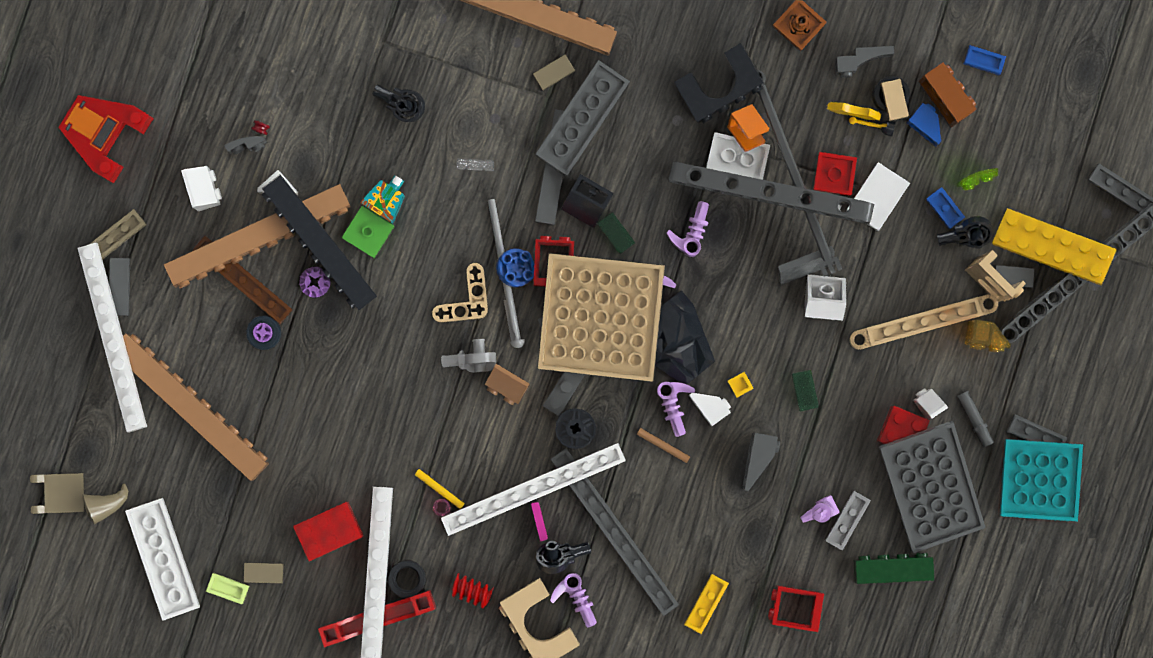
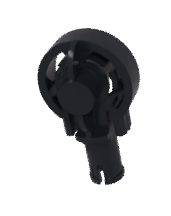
M380 85L375 86L374 89L377 92L373 91V96L391 104L387 105L386 108L391 110L398 120L402 122H415L424 114L425 102L417 91L394 88L393 91L395 92H392Z
M973 216L963 221L961 225H956L954 231L937 234L939 246L957 243L959 246L966 245L971 248L980 249L992 240L993 229L988 219L981 216Z
M549 541L536 552L537 566L541 571L548 574L560 573L569 564L575 563L576 557L591 554L590 545L588 542L571 546L568 543L560 544L555 541Z

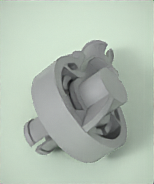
M485 339L472 340L473 354H465L461 350L458 355H442L441 363L443 367L459 366L462 370L466 369L473 373L492 371L496 365V353H485Z

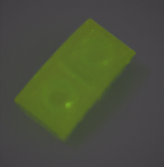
M998 168L982 170L971 174L958 182L957 187H963V190H973L974 186L980 184L979 179H981V182L993 181V178L998 176Z

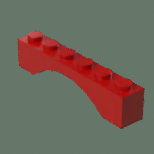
M431 590L386 604L383 626L435 610L436 605ZM364 612L320 627L318 630L324 647L363 634Z

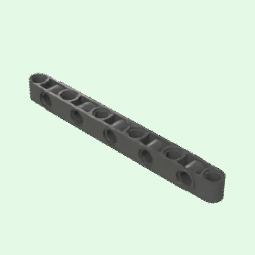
M679 162L672 163L668 179L669 182L865 224H870L875 205L858 199ZM697 173H700V179L698 181H693V176ZM737 181V186L734 189H730V183ZM773 188L774 194L767 197V190ZM811 196V202L807 205L803 204V199ZM849 204V210L841 212L840 208L842 205Z

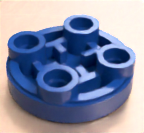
M510 249L499 257L496 269L500 280L510 287H521L533 279L534 261L528 251Z

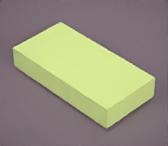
M212 573L206 592L243 604L249 585Z

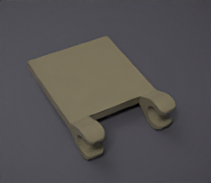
M84 473L30 476L31 483L44 482L45 505L31 506L32 514L84 512Z

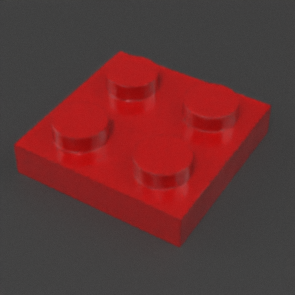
M819 152L813 190L851 196L857 157Z

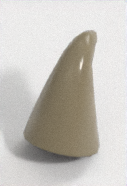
M125 484L122 485L120 491L110 495L83 494L86 512L94 525L113 514L125 503L129 492Z

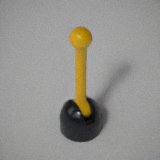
M850 117L849 119L850 124L858 123L881 129L883 134L893 136L895 121H885L882 124L857 120L855 117Z

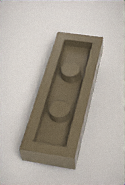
M133 209L90 244L98 243L103 260L147 224L136 210Z

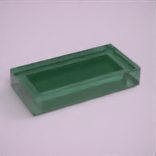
M613 212L597 223L619 254L635 244V241Z

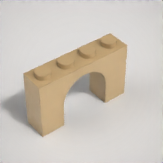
M541 578L500 601L501 606L499 609L504 617H509L511 621L509 626L514 634L518 632L521 637L519 642L524 651L528 649L531 654L529 658H560L580 645L570 627L550 639L540 640L531 636L524 624L527 610L550 595Z

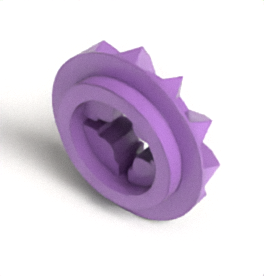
M308 268L300 276L299 285L301 290L309 297H320L330 287V279L322 271V268ZM309 276L315 279L321 277L318 281L320 289L314 285L308 287L311 283Z

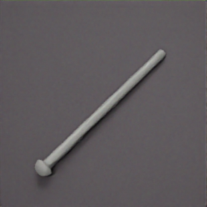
M495 199L488 200V206L499 259L505 251ZM503 283L506 297L504 305L511 337L510 343L514 348H520L524 345L525 339L520 337L512 289Z

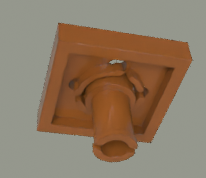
M795 0L773 24V27L798 50L802 51L827 22L803 0Z

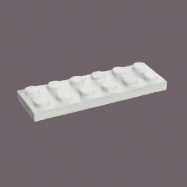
M161 498L126 510L125 512L162 621L200 608L164 499Z

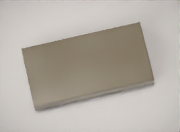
M565 54L533 73V76L542 91L574 73L575 69Z
M244 563V582L283 583L284 564Z

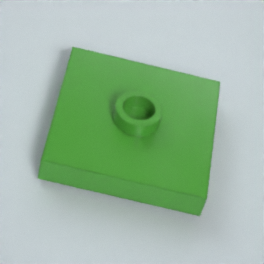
M361 206L342 239L375 259L395 226L364 206Z

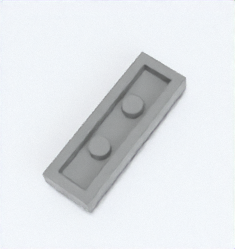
M853 491L825 541L843 550L871 500Z

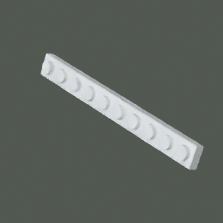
M98 243L79 247L78 252L126 431L132 432L147 427Z
M619 443L446 515L441 520L449 536L626 460Z
M373 487L361 658H381L393 498V488Z

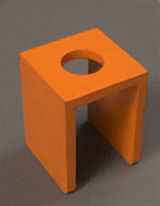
M752 104L731 113L727 126L745 152L764 144L765 139L761 134L769 131V127Z

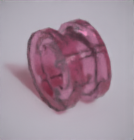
M439 499L433 505V510L438 516L447 515L451 509V505L446 499ZM439 502L442 504L443 502L446 503V512L437 511L439 507L437 504Z

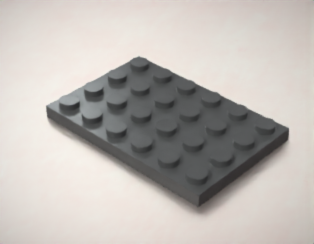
M953 421L879 446L912 553L986 528Z

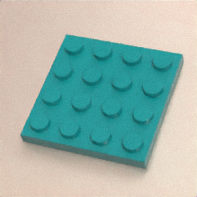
M1005 439L999 516L1078 522L1083 444Z

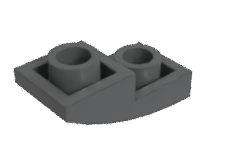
M253 136L237 139L224 146L228 153L236 155L242 152L245 146L250 151H260L265 147L264 144L268 142L264 137Z

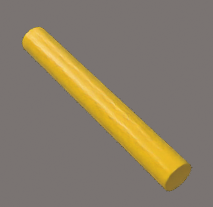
M418 469L415 473L416 477L457 508L461 509L465 503L423 471Z

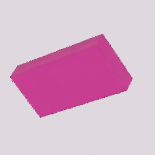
M538 502L531 503L540 541L547 540L548 536L540 504Z

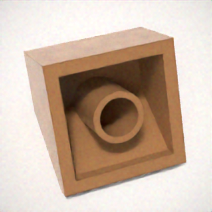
M497 364L485 383L488 386L487 390L496 396L498 393L505 396L503 400L511 405H514V403L519 404L530 386L529 383Z

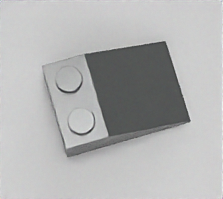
M752 433L742 490H750L773 459L775 453L779 452L780 441H777L778 437Z

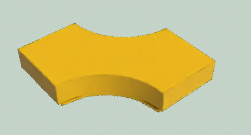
M830 102L827 107L828 110L837 114L855 116L865 120H880L881 118L880 112L846 103Z

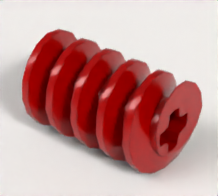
M458 573L451 589L452 597L459 593L460 600L465 596L467 603L474 599V605L476 606L481 602V608L483 609L488 604L494 587L490 591L488 590V584L481 588V581L474 585L473 578L467 582V576L459 579L460 573Z

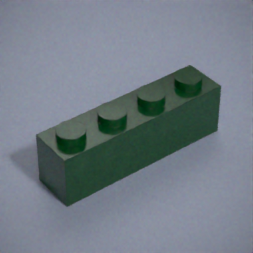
M916 553V557H909L908 554H897V558H889V555H877L878 559H870L869 555L858 556L857 560H853L854 581L856 584L934 581L933 557L928 556V553Z

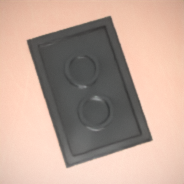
M829 246L831 255L834 258L835 251L832 246ZM818 250L778 267L780 285L821 270L819 264L824 261L820 251Z

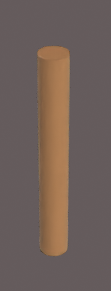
M642 428L639 429L637 435L683 462H688L690 456Z

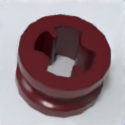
M254 120L253 123L255 125L251 127V130L267 136L268 133L266 131L270 129V126Z

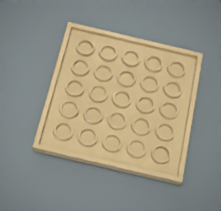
M550 253L538 369L653 382L665 265Z

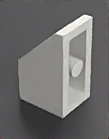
M922 389L915 394L917 398L913 400L926 419H932L948 408L932 389Z
M697 393L688 395L710 426L715 425L731 413L729 411L731 406L725 398L721 400L717 396Z

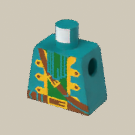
M395 175L389 184L381 180L360 203L393 224L405 198V195L398 191L404 181Z

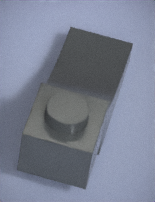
M894 46L855 48L853 56L836 57V75H841L842 78L852 77V74L856 73L859 66L879 58L892 57Z

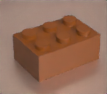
M943 62L925 74L918 82L952 128L977 109L971 96L968 97L964 92L963 84L959 80L956 81L953 77L954 72L951 67Z

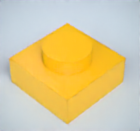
M745 372L727 381L736 398L754 389Z

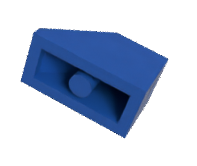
M922 103L906 124L936 147L941 142L938 114L935 113L936 109L928 103L926 105Z

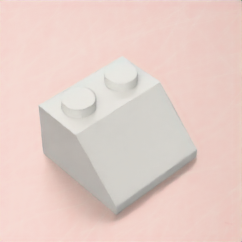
M207 166L181 170L192 208L202 211L221 205L219 200L222 199L219 188H215L214 181H216V176L213 170H210Z
M807 275L805 317L843 321L846 308V278Z

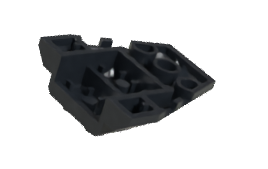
M681 290L661 306L655 366L680 383L687 385L712 365L715 359L696 309Z

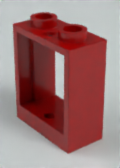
M540 236V239H536L534 286L546 287L547 278H539L540 247H569V255L574 256V241H570V237H559V240H551V236Z
M776 585V589L772 590L771 600L774 601L773 608L769 609L768 619L771 620L772 625L818 632L824 593ZM782 591L814 597L809 624L777 619Z

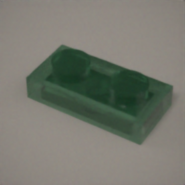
M811 370L793 373L792 378L799 411L819 408Z

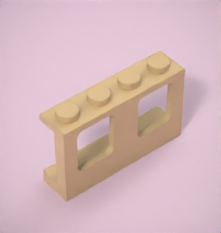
M991 250L978 256L965 271L988 294L995 296L998 302H1005L1014 297L1017 298L1024 291L1022 287L1026 283L1021 281L1010 285L990 265L998 256Z

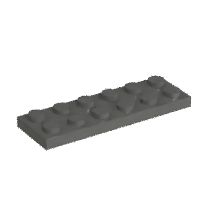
M598 60L535 156L567 176L630 81Z

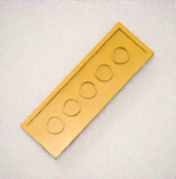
M1008 208L992 242V245L1101 286L1116 253L1115 248Z

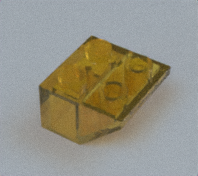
M981 320L968 322L965 344L970 345V349L981 350L987 347L990 352L1000 353L1004 352V349L1010 348L1011 344L994 322Z

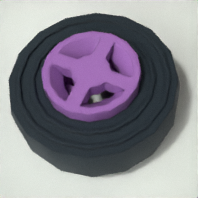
M258 316L248 324L246 330L247 339L254 348L269 350L279 342L281 328L273 318Z

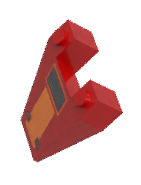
M78 95L58 128L92 171L114 183L124 167L106 157L126 124L144 135L154 118L133 105Z

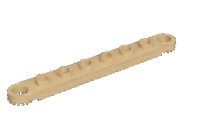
M983 295L853 332L850 335L849 342L853 348L860 350L995 312L998 308V300L993 295ZM985 299L993 301L992 309L984 308L983 303ZM860 334L864 337L863 345L855 344L854 337Z

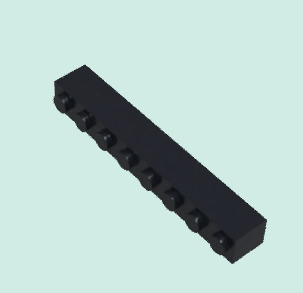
M281 174L262 188L264 191L262 196L268 203L271 201L276 206L274 211L280 218L285 217L288 221L286 226L292 233L297 232L301 237L298 239L305 249L309 247L313 252L310 254L317 264L321 262L325 267L322 270L329 279L333 277L337 282L334 286L341 294L344 292L348 296L346 301L352 309L356 307L360 310L377 297Z

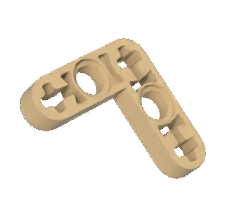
M473 263L467 268L469 302L436 306L433 309L432 315L437 322L481 319L487 315L484 269L480 264ZM473 267L481 270V273H478L477 276L478 280L482 279V283H470V280H474V275L470 274ZM476 285L481 286L483 289V293L480 296L472 294V288ZM467 305H471V309H476L477 305H480L481 308H485V311H482L481 315H478L477 312H471L472 316L468 317L469 310ZM459 306L464 307L466 310L463 317L455 315V309ZM448 307H452L451 313L453 318L449 319L450 315H444L443 319L436 316L440 308L447 312L449 311Z

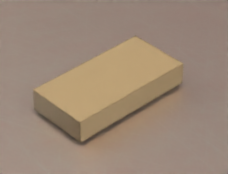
M901 79L881 83L889 121L908 117L909 114Z

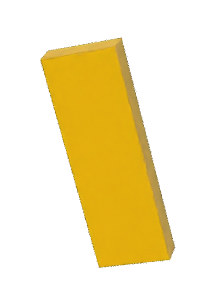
M711 574L684 625L702 634L729 583Z

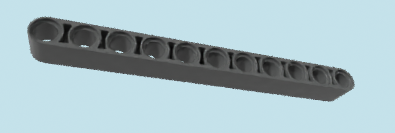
M1153 203L1146 206L1102 243L1107 246L1110 243L1115 245L1116 253L1113 260L1153 228ZM1141 218L1145 221V226L1142 229L1138 226V221ZM1125 231L1130 233L1128 241H1125L1123 238ZM1065 273L1003 324L997 332L999 339L1007 343L1016 341L1083 286L1087 280ZM1067 279L1071 282V287L1068 290L1064 289L1063 286ZM1051 292L1056 294L1054 302H1050L1048 298ZM1037 304L1042 308L1038 315L1034 313V306ZM1022 316L1027 319V323L1023 327L1019 325V319ZM1006 329L1012 331V336L1009 339L1004 337Z

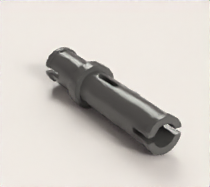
M969 391L958 395L957 397L974 427L972 430L974 433H977L983 448L994 443L987 429L988 425L984 423Z

